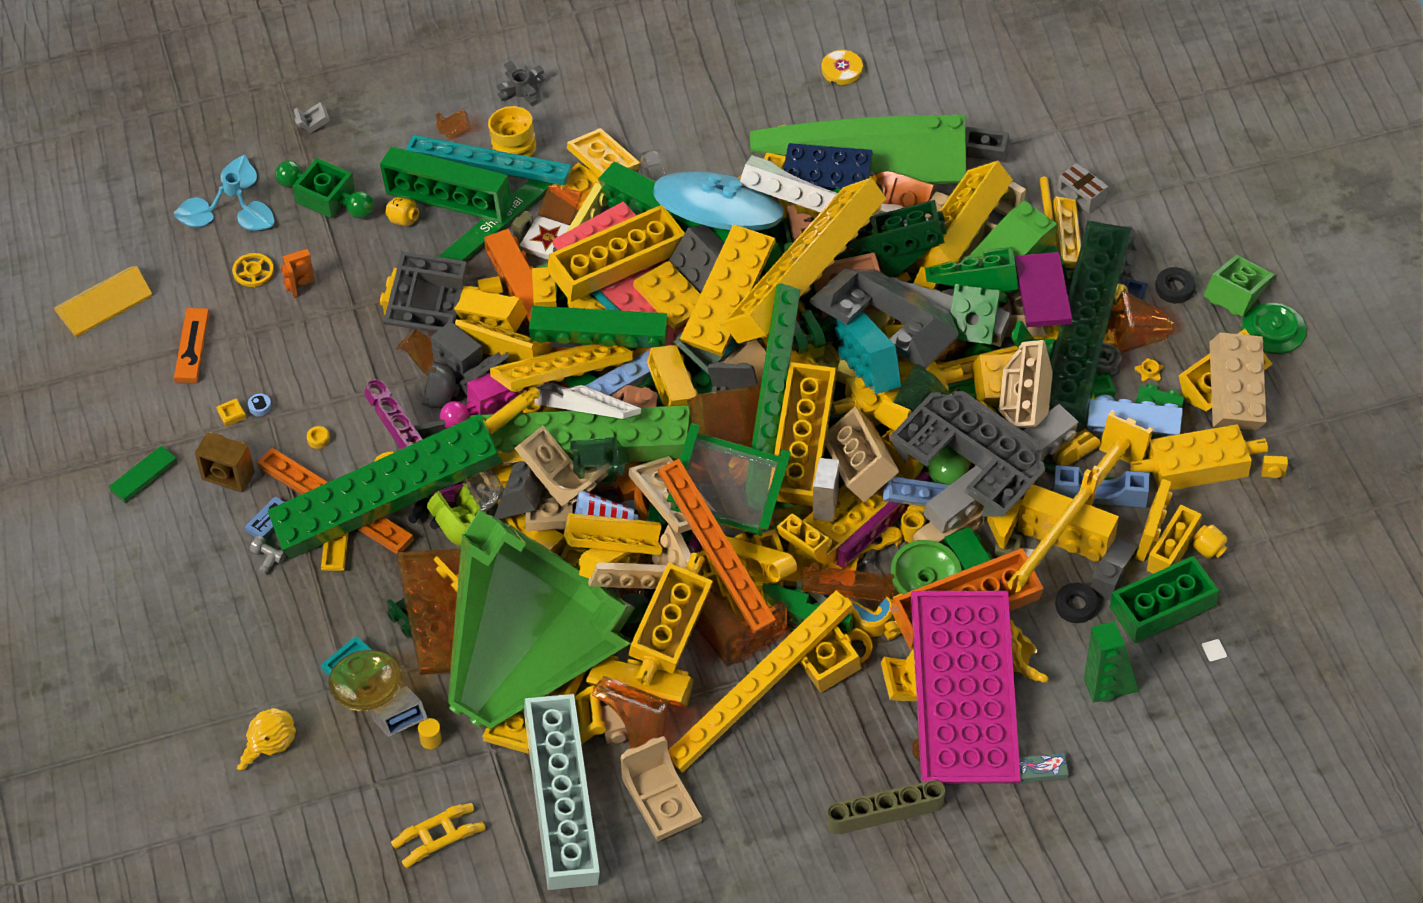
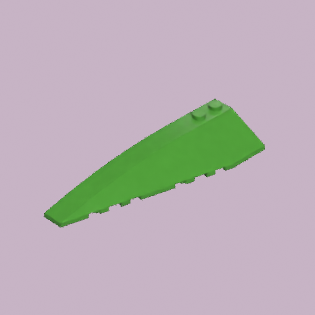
M965 115L852 118L793 124L750 131V151L766 154L767 152L786 156L789 143L867 149L873 152L870 172H874L875 175L881 172L892 171L930 184L959 183L966 174Z

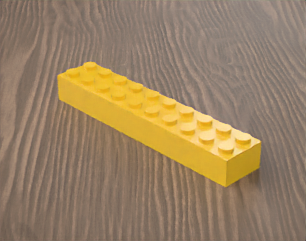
M872 177L843 187L722 322L738 344L746 341L750 343L759 337L766 338L769 336L777 284L782 283L800 289V296L805 295L811 289L809 286L822 277V271L834 263L836 255L842 253L847 248L845 245L858 236V230L866 226L870 222L869 218L882 208L881 204L886 200V197Z

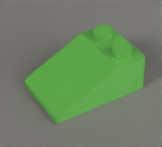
M1236 254L1213 273L1204 297L1215 305L1225 307L1234 315L1244 316L1258 300L1275 274Z

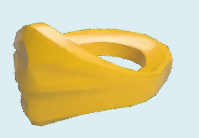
M855 628L851 630V633L847 632V635L851 642L854 640L863 641V645L866 647L865 655L859 658L861 664L868 660L871 655L872 640L862 629Z

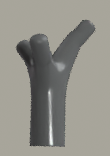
M869 550L858 563L857 568L859 569L863 565L870 563L875 571L878 570L875 561L877 550Z

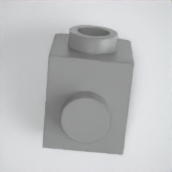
M321 102L304 113L298 108L294 109L295 123L300 129L304 128L309 134L330 121L326 107Z

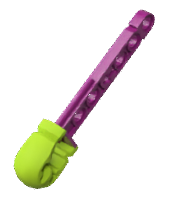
M370 380L366 385L364 395L370 405L375 406L376 414L400 449L423 440L398 402L391 397L392 394L387 386L380 380ZM370 388H377L381 394L373 393ZM382 405L390 406L393 411L384 410ZM399 422L404 428H397L393 423ZM466 483L452 485L439 490L432 495L427 504L428 510L432 516L436 517L435 520L444 534L457 546H461L462 534H464L478 511L481 510L486 513L476 497L471 495V490ZM455 502L458 505L455 508H451L448 504Z

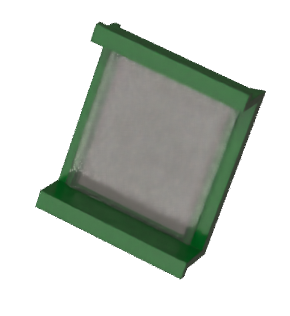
M691 423L680 461L717 523L762 536L763 530L768 531L791 452L782 449L780 456L704 435L699 433L700 425ZM669 492L667 502L671 503V510L682 513Z

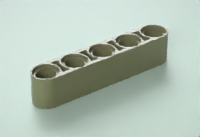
M930 780L833 803L827 809V828L831 833L843 834L939 811L944 805L945 787L940 781ZM933 794H934V795H937L938 797H930L929 795H933ZM906 800H912V801H914V802H913V803H907V802H905V801H906ZM882 806H889L890 808L884 809ZM863 811L866 814H858L857 812ZM834 817H841L842 819H841V820H835V819H833V818H834Z

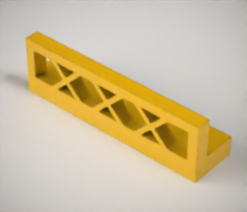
M568 513L564 536L569 546L661 555L662 547L659 543L660 522Z

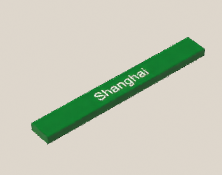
M530 179L511 195L513 206L502 223L483 218L438 257L467 262L485 247L484 237L505 230L513 223L516 217H520L524 211L529 210L548 194L553 183Z

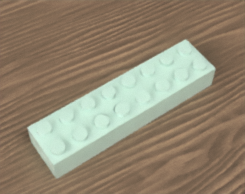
M574 694L525 698L524 717L548 890L598 885L600 871Z

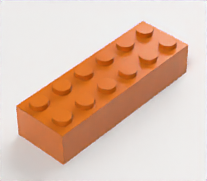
M1021 548L913 591H1008L1010 612L1038 601L1044 588L1035 571H1033L1019 592H1015L1016 585L1011 590L1009 589V580L1028 559L1024 549ZM912 591L893 598L890 611L909 649L913 650Z

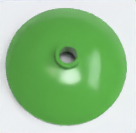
M917 540L904 545L895 554L890 570L892 583L900 594H905L962 572L960 562L952 550L941 543L931 540ZM926 578L928 581L923 582L921 579Z

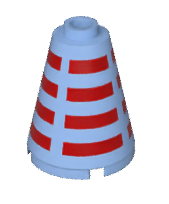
M579 490L575 514L638 520V514H634V509L585 491Z

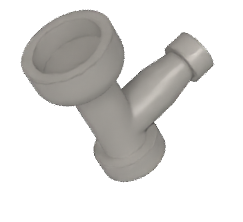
M260 535L255 537L250 546V552L268 555L263 565L258 569L264 575L268 573V569L274 562L281 564L286 557L282 549L277 550L267 545L266 539Z

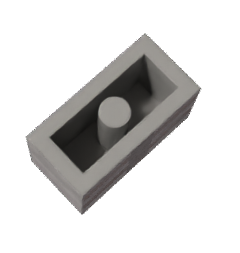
M1076 163L1059 176L1057 191L1067 198L1076 199V204L1090 214L1107 200L1108 186L1104 181L1091 174L1088 169Z

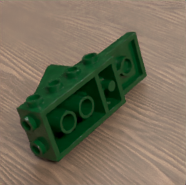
M935 200L871 216L869 218L870 222L858 230V236L845 245L847 248L839 255H836L834 260L875 253L876 259L881 262L884 275L896 277L933 246L945 243L943 235L947 234L943 211H938ZM931 214V217L926 218L925 215Z

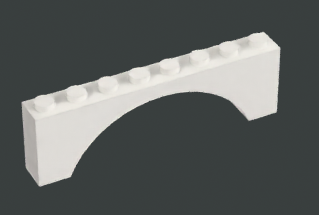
M753 155L746 162L740 179L742 186L821 212L838 194L804 181L782 170L773 162ZM882 203V208L872 216L905 207L897 204Z

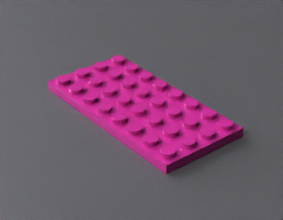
M912 591L911 607L921 782L937 780L942 784H1019L1021 779L1008 591Z

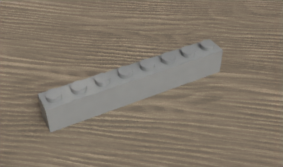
M1058 404L1048 412V415L1037 427H1028L1023 432L1039 442L1041 460L1043 461L1045 456L1049 453L1051 455L1054 454L1061 444L1065 441L1070 442L1076 436L1078 421ZM978 466L972 468L926 503L924 516L942 534L948 529H955L964 517L972 516L978 507L982 505L965 493L966 487L982 471Z

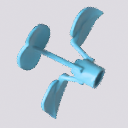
M246 155L233 160L222 170L220 178L223 186L219 187V192L210 207L206 200L194 197L184 201L174 211V216L187 226L196 228L207 226L213 221V214L210 211L215 209L224 192L228 196L238 195L243 210L238 212L237 219L243 228L259 231L269 229L274 225V216L264 203L252 201L248 206L244 203L241 189L252 187L257 180L256 171L249 163Z

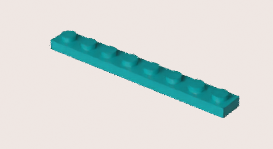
M417 135L412 136L405 149L506 175L564 186L572 172L571 164Z

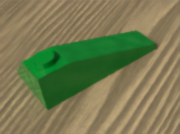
M1012 247L984 251L983 256L978 258H972L971 255L966 256L960 263L949 261L925 268L927 282L1000 290L1003 293L1018 290Z

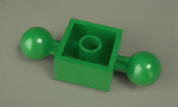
M316 158L304 173H302L301 167L291 160L283 161L276 167L275 178L277 182L286 188L293 187L295 202L332 219L342 205H345L352 217L363 219L368 217L374 209V202L369 194L362 191L354 192L355 186L351 172L319 158Z

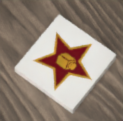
M537 215L520 243L519 249L525 253L548 260L549 254L553 253V239L566 233L570 225Z

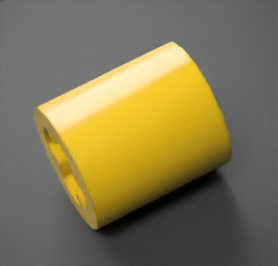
M428 718L419 723L418 732L421 745L429 750L437 748L442 742L438 721Z

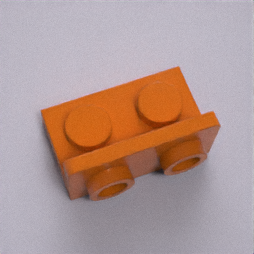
M308 248L282 256L284 265L280 267L284 277V286L287 292L291 291L293 298L298 297L296 287L315 281Z

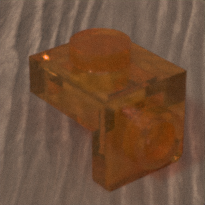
M464 109L447 118L440 112L436 114V128L440 134H444L449 140L471 129L468 113Z

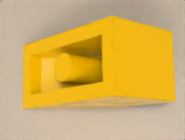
M1021 499L1004 517L987 516V522L999 547L1002 549L1005 548L1019 520Z

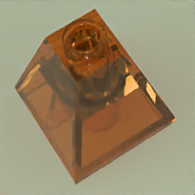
M1125 291L1121 292L1106 319L1115 341L1114 346L1121 353L1166 340L1168 335L1174 332L1175 328L1174 321H1171L1169 314Z

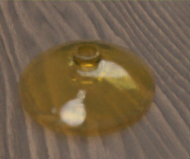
M377 650L354 652L341 659L334 666L329 676V689L334 700L345 708L357 711L375 709L386 704L396 695L401 686V670L396 660L384 652Z

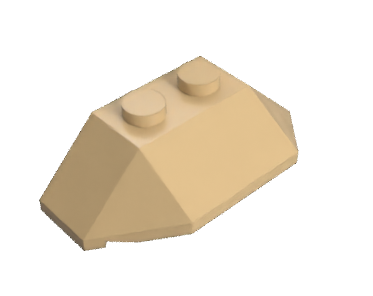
M1044 340L1022 342L1018 347L1019 350L1011 357L1003 369L999 412L1017 428L1037 427L1049 412L1053 372Z

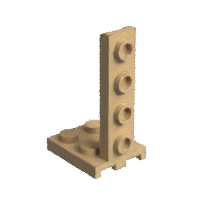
M668 524L659 542L662 547L661 555H652L654 565L598 562L592 576L588 580V584L591 587L656 589L667 563L669 562L685 569L691 553L681 533L677 534Z

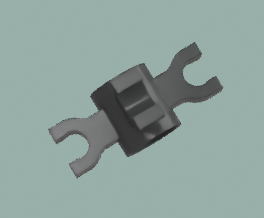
M512 61L505 63L504 67L507 69L505 75L511 81L497 85V89L500 91L497 94L501 101L514 94L517 97H525L530 106L537 103V98L534 96L537 94V91L531 85L545 81L542 75L544 69L539 65L528 72L524 69H517Z

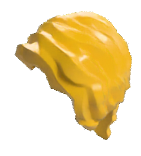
M1010 619L1013 671L1023 674L1024 678L1028 677L1035 682L1047 683L1049 678L1045 674L1038 672L1028 665L1031 655L1038 652L1035 645L1028 637L1022 634V630Z
M271 708L260 712L250 722L246 734L248 740L247 748L240 757L241 763L237 765L238 770H245L261 753L271 756L276 752L285 751L290 746V743L295 738L296 729L293 718L287 711Z

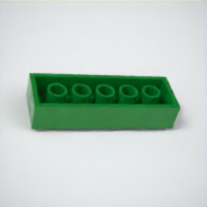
M392 146L380 162L385 191L388 195L408 198L416 202L500 223L504 221L513 206L508 175Z

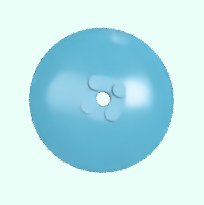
M688 171L668 174L656 181L653 190L655 199L670 212L692 222L720 229L731 230L733 224L752 231L768 229L777 225L782 220L784 212L782 204L776 197L742 186L740 178L720 173Z

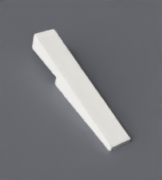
M551 382L536 386L540 392L539 399L535 398V404L621 419L641 414V408L583 385L566 388Z

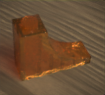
M603 675L593 687L592 696L609 705L621 718L629 735L630 748H637L646 744L652 738L664 736L670 701Z

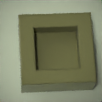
M524 211L520 217H516L512 224L513 235L520 242L533 224L532 214Z
M1011 534L1004 549L1000 548L996 542L994 556L1000 557L1020 549L1022 535Z

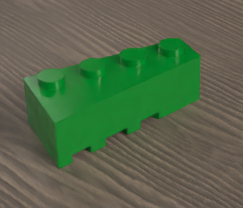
M1115 621L1091 628L1084 681L1093 703L1099 701L1107 702L1116 697L1139 692L1125 643Z

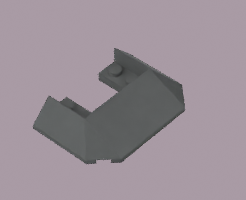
M845 268L809 301L813 306L846 325L869 304L905 324L890 338L896 346V353L924 370L959 336L949 311L875 269Z
M964 391L954 392L951 395H941V392L931 393L890 435L892 443L905 464L911 457H914L925 466H928L948 446L982 469L978 476L966 487L965 491L967 495L984 506L981 516L1004 517L1045 472L1044 462L1041 460L1039 442Z

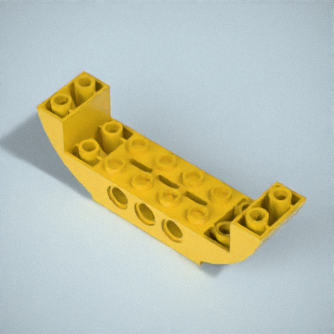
M890 429L881 438L899 470L894 477L914 480L920 474L924 464L914 457H911L906 464L904 463L890 439V435L895 430ZM844 484L839 489L833 521L813 520V512L804 520H801L792 513L777 526V530L782 538L819 563L837 562V548L889 501L883 500V486L864 502Z

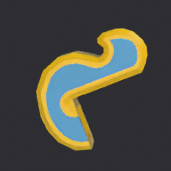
M886 596L875 612L846 597L854 606V609L849 613L852 614L854 627L862 629L870 638L881 636L886 631L884 624L894 619L890 611L892 600L888 596Z

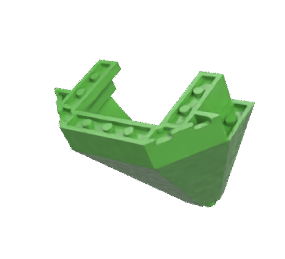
M479 510L464 534H462L448 696L449 709L460 716L463 713L471 717L469 721L480 728L483 725L489 729L493 728L524 709L525 698L544 697L629 645L630 642L623 636L620 630L635 607L621 599L620 596L607 587L589 586V579L579 575L580 569L513 526L507 523L504 524L501 520Z

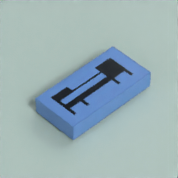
M275 496L245 526V531L253 537L260 535L267 539L275 531L267 510L284 503V501Z

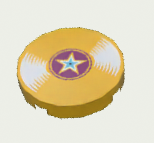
M836 50L823 58L821 71L827 81L831 83L832 81L837 82V85H847L860 78L863 64L857 54L847 50Z

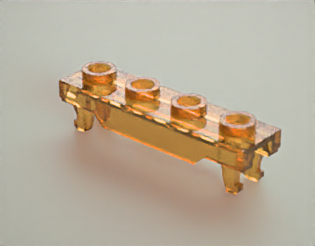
M812 563L810 567H803L801 570V590L832 595L835 591H838L844 597L883 602L886 596L891 600L895 596V592H893L894 585L891 580L894 579V574L889 573L885 577H878L874 573L830 567L819 569L817 564Z

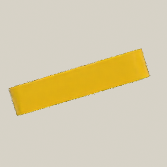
M726 536L746 571L751 576L778 582L797 570L795 559L788 553Z

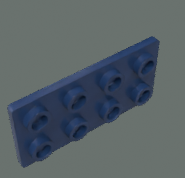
M789 143L784 171L822 188L842 189L845 186L869 178L873 152L867 149Z

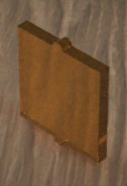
M549 185L538 216L571 225L583 194L582 191L568 189L567 186L562 188Z

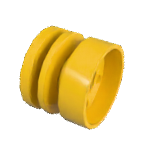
M509 106L498 109L491 115L488 120L492 150L528 157L534 154L536 151V139L533 120L529 111L521 107Z

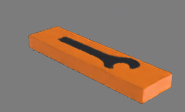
M186 308L174 374L176 383H197L209 319L208 308Z

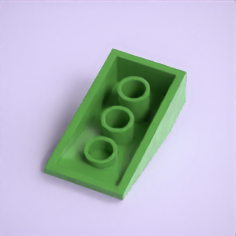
M1024 200L1003 218L970 255L972 258H978L983 256L984 251L1012 247L1014 258L1019 255L1040 254L1055 242L1057 223Z

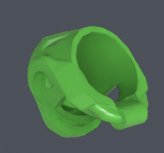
M946 446L926 466L925 472L930 475V482L951 485L969 471L971 462Z

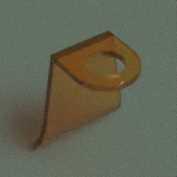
M415 329L396 346L397 350L403 347L420 370L427 376L430 369L435 370V367L431 365L434 361L431 340L420 331Z

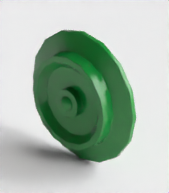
M1265 303L1257 305L1250 309L1242 320V330L1246 329L1251 336L1263 337V352L1283 354L1291 352L1298 348L1306 337V324L1302 316L1293 308L1283 304Z

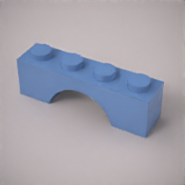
M1056 465L1053 492L1074 499L1080 491L1084 473L1079 467ZM1125 471L1118 478L1103 480L1096 490L1093 504L1146 508L1149 492V473Z

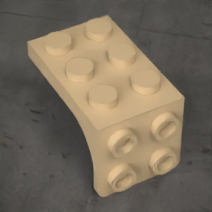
M543 425L515 447L520 457L527 463L561 507L568 501L571 504L576 502L579 490L589 492L608 476L606 471L611 467L607 463L596 471L581 469L574 464Z
M664 736L652 738L646 744L637 748H630L621 755L622 780L657 842L702 822V816L674 769L668 752L667 740Z

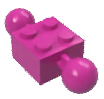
M489 373L467 382V404L464 405L457 401L445 404L440 412V420H445L446 424L443 425L449 428L467 420L469 415L495 414L525 390L528 391L530 386L524 387L521 391L514 392L493 379Z

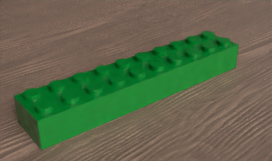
M615 161L598 178L602 187L601 191L606 196L607 204L610 208L624 202L637 216L661 205L653 194L655 181ZM667 210L684 232L687 231L688 227L702 225L684 219ZM708 226L725 243L730 230ZM776 242L761 272L760 279L782 256L780 247Z
M478 414L267 511L281 548L291 559L503 462L486 422L481 414Z

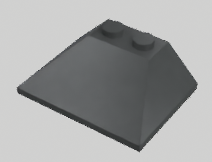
M401 251L384 324L434 333L450 321L455 325L457 313L454 308L460 300L464 286L466 261Z

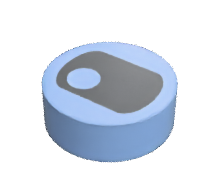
M265 394L253 395L248 400L250 413L255 416L268 414L271 410L270 398Z

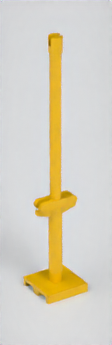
M1111 410L1106 420L1099 450L1105 452L1106 455L1097 466L1093 467L1092 471L1089 469L1085 471L1080 491L1019 571L1015 572L1009 580L1008 587L1010 590L1014 585L1017 586L1015 592H1019L1023 588L1029 576L1085 502L1087 505L1092 506L1097 488L1119 459L1128 463L1145 460L1154 428L1144 429L1136 425L1137 421L1131 418L1127 420L1115 416V411Z

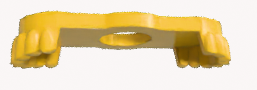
M896 527L887 528L879 536L883 541L877 545L871 543L859 554V558L862 559L864 553L871 549L881 550L893 543L898 547L902 542L901 531Z

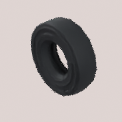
M1166 268L1157 276L1155 282L1156 293L1161 299L1169 303L1175 304L1188 301L1195 290L1194 277L1183 268ZM1171 280L1180 281L1184 287L1181 290H1172L1168 288L1167 283Z
M1078 582L1069 583L1057 592L1055 599L1056 611L1061 618L1068 622L1084 623L1096 614L1098 607L1097 595L1086 584ZM1077 596L1084 599L1086 605L1082 609H1073L1068 605L1067 601L1069 598Z

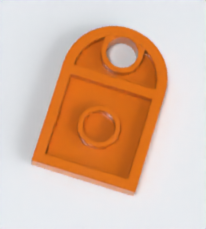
M892 171L881 172L875 175L876 184L878 183L883 187V194L886 197V200L883 202L884 204H897L908 207L928 202L932 198L935 188L933 184Z

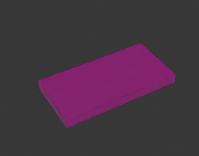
M1059 252L1015 256L1014 260L1026 328L1072 324Z

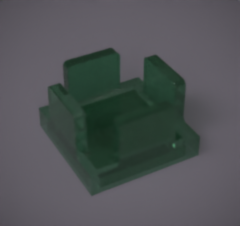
M616 437L573 440L570 442V450L574 454L573 472L579 479H584L585 467H594V471L607 463L611 465L606 471L608 476L599 483L616 482L617 474L624 476L625 464H629V454Z

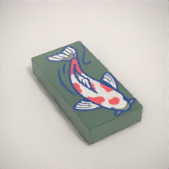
M1065 753L1019 757L1020 783L1068 779Z

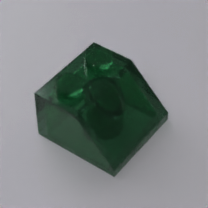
M915 364L891 402L913 412L931 393L941 392V395H950V392L934 374Z

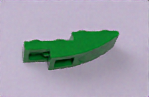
M763 583V595L767 602L778 613L798 626L821 605L819 603L810 604L809 594L802 590H789L779 584L772 583L769 585ZM848 614L837 624L841 631L851 633L853 628L852 614Z

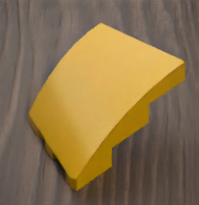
M914 649L906 660L884 657L881 661V667L889 700L917 701Z

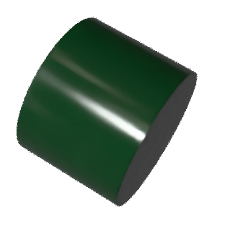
M629 593L620 598L634 606L635 609L620 632L626 637L634 638L649 606V601L641 594Z

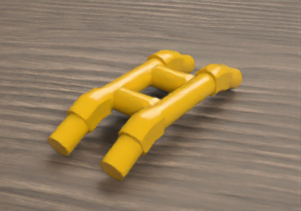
M473 804L451 806L446 811L402 831L398 837L391 841L395 849L418 837V835L425 844L416 848L409 856L403 859V865L408 869L416 862L429 856V854L461 838L464 839L475 833L485 831L483 822L465 824L458 827L457 830L451 822L452 819L472 813L474 811ZM442 824L447 835L433 840L428 830Z

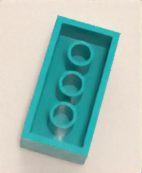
M863 311L848 325L837 319L838 327H835V332L841 345L838 348L840 358L845 360L848 367L856 372L857 377L864 381L865 386L869 387L875 394L901 387L896 346Z

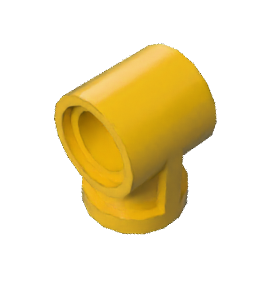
M908 505L906 513L901 518V534L904 541L908 543L913 542L914 534L926 525L928 519L924 516L925 507Z

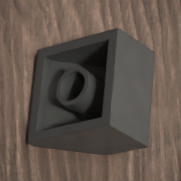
M519 461L514 464L496 510L495 518L502 519L536 510L544 484L536 477L525 461Z

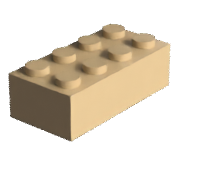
M1219 333L1210 341L1213 427L1219 428L1238 424L1240 430L1257 431L1266 423L1263 337Z
M856 406L828 430L826 447L832 459L839 460V472L846 486L862 501L865 502L870 496H873L877 490L892 480L899 472L875 425Z

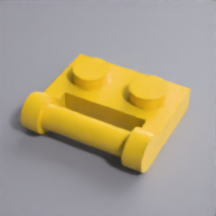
M598 685L590 686L574 697L581 744L594 735L603 734L606 731L605 722L602 721L600 703L602 690ZM589 701L591 702L592 721H593L592 723H591V719H590Z

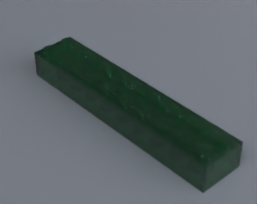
M1089 220L1085 228L1068 294L1072 324L1060 325L1051 360L1053 373L1049 411L1060 404L1078 421V424L1084 425L1086 424L1090 399L1093 396L1131 241V228Z

